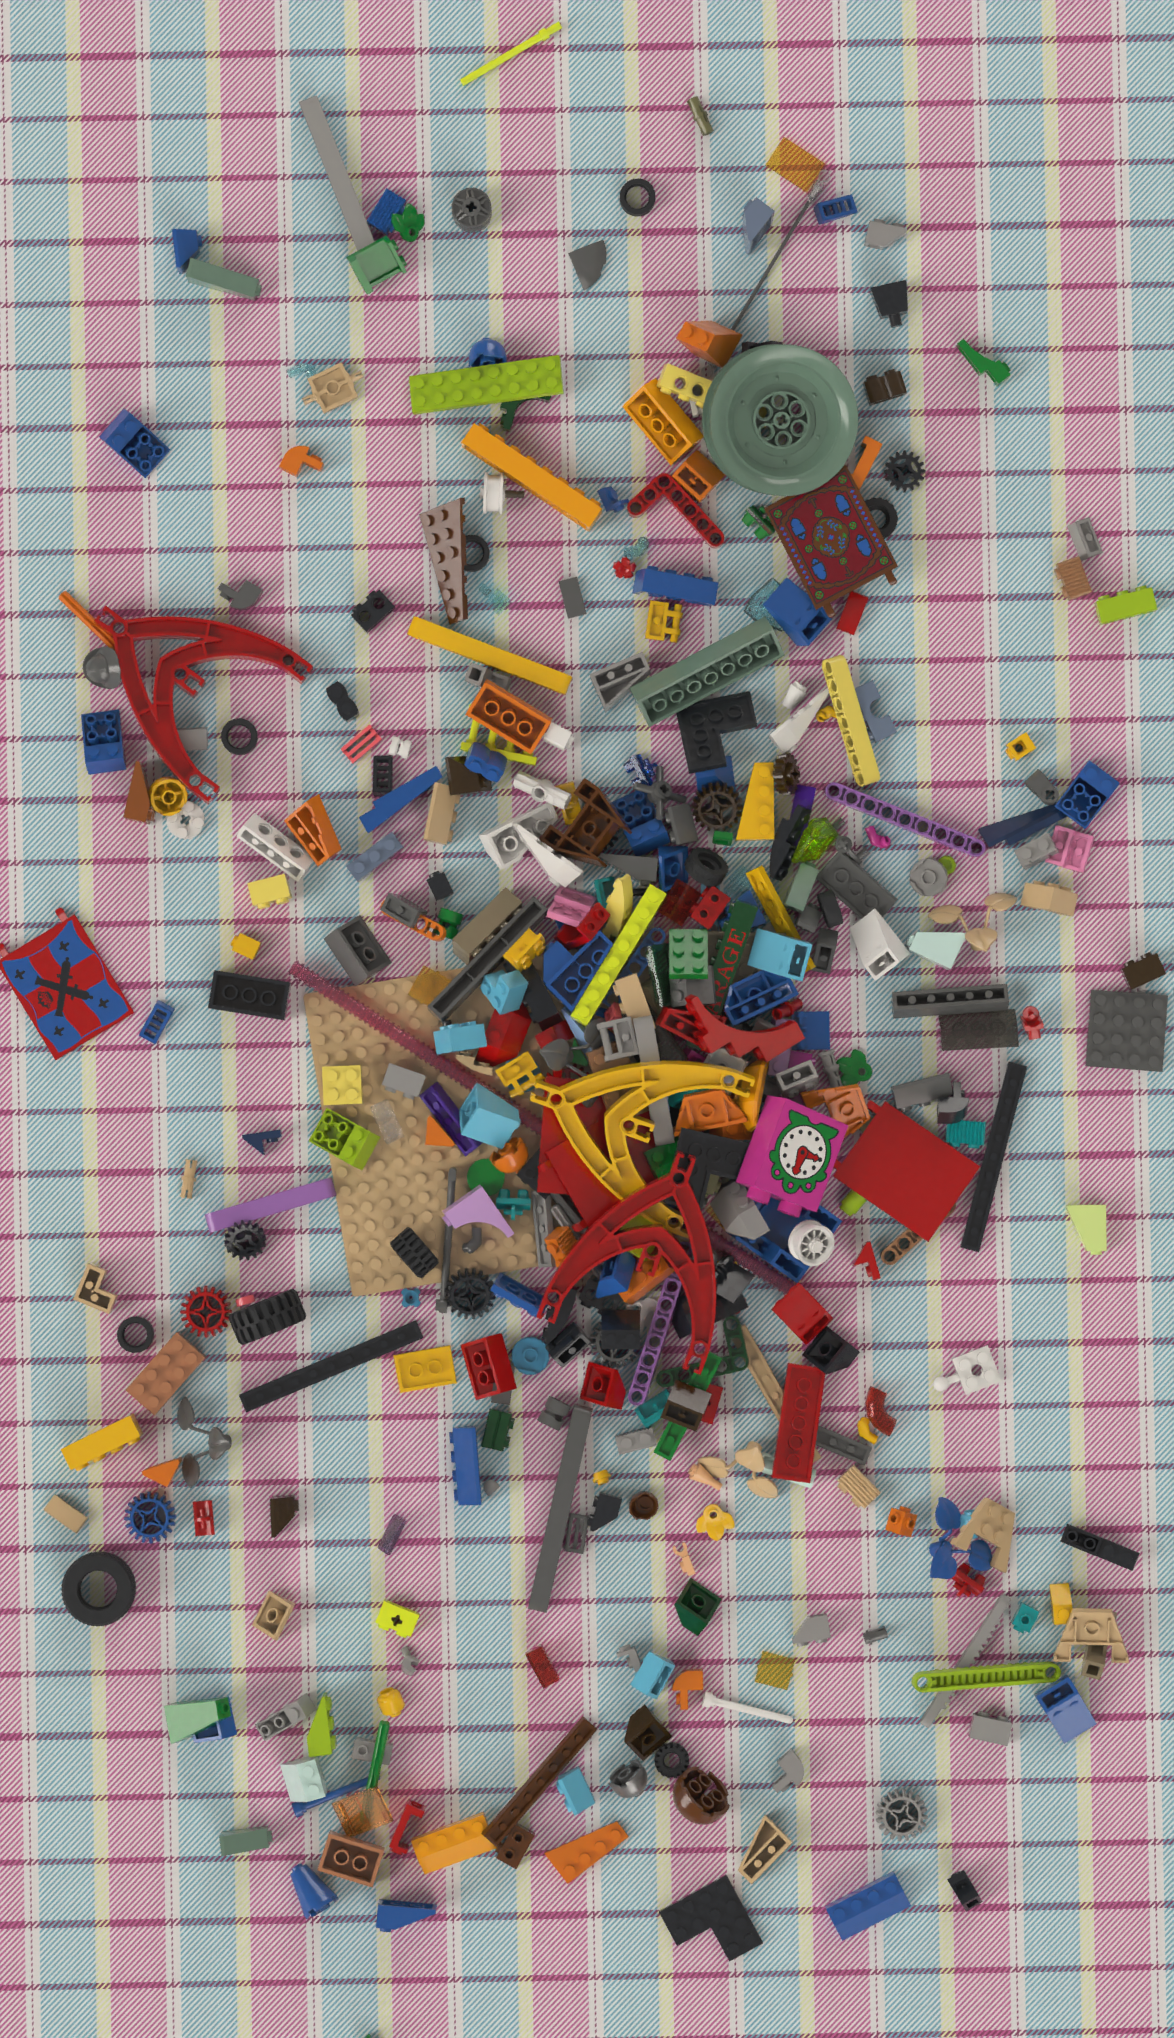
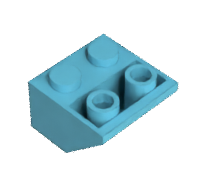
M649 1651L643 1659L640 1669L635 1674L631 1686L643 1694L657 1699L675 1664L673 1661Z
M579 1766L558 1776L556 1786L560 1795L564 1794L566 1797L564 1803L569 1813L573 1812L575 1816L595 1804V1799Z

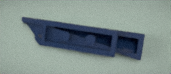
M1055 803L981 827L978 831L987 849L1004 840L1009 847L1068 816L1057 809Z

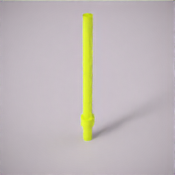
M558 21L546 29L539 30L538 34L461 78L462 85L465 86L541 40H547L551 34L562 29L561 24Z

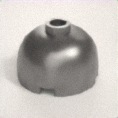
M638 1760L629 1761L631 1764L626 1767L625 1764L621 1765L609 1778L611 1780L609 1786L620 1797H638L644 1792L648 1782L647 1772Z

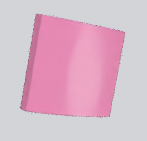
M1056 825L1052 839L1059 853L1054 856L1050 855V858L1046 859L1045 862L1084 874L1095 837Z
M560 886L555 894L552 905L547 911L546 917L577 927L593 907L597 897Z

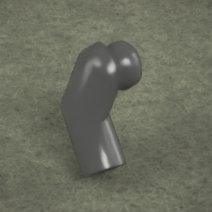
M472 1228V1239L462 1245L464 1253H474L481 1246V1228Z

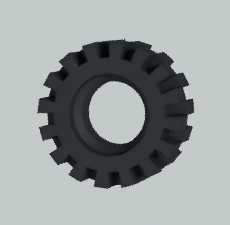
M665 1743L655 1753V1767L662 1776L667 1778H677L689 1766L688 1752L679 1743ZM675 1753L678 1755L679 1764L676 1767L671 1768L665 1764L664 1759L667 1754Z

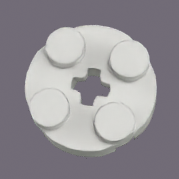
M187 801L179 813L166 816L169 831L181 839H192L198 836L203 829L205 821L202 809L197 804ZM183 815L186 817L190 816L189 825L181 824L180 821Z

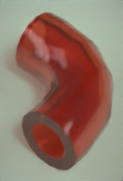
M870 1386L865 1401L867 1417L874 1428L890 1437L897 1419L891 1417L885 1410L884 1402L887 1393Z

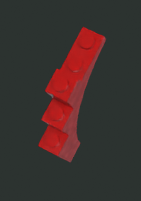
M690 994L684 998L687 1002V1010L690 1014L694 1015L696 1019L694 1021L695 1025L701 1031L696 1035L699 1040L697 1044L702 1051L711 1054L726 1045L725 1048L731 1056L740 1058L753 1050L758 1060L768 1062L805 1038L797 1022L792 1020L765 1030L745 1031L735 1029L716 1019L704 1007L697 996Z

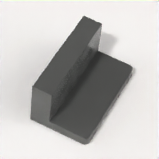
M388 893L380 909L410 928H414L420 915H427L428 911L403 896L394 893Z

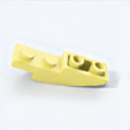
M629 874L616 879L613 884V893L606 900V903H608L606 911L610 913V917L606 921V927L601 932L612 943L615 937L619 936L632 913L633 888Z

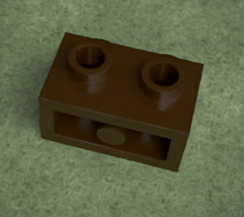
M1150 951L1140 956L1142 960L1137 962L1130 960L1123 964L1124 968L1120 969L1129 990L1166 974L1157 953L1152 955Z

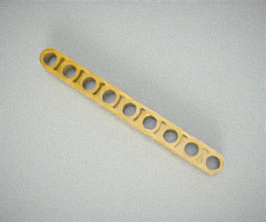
M413 616L407 635L563 695H566L572 680V676L415 616Z

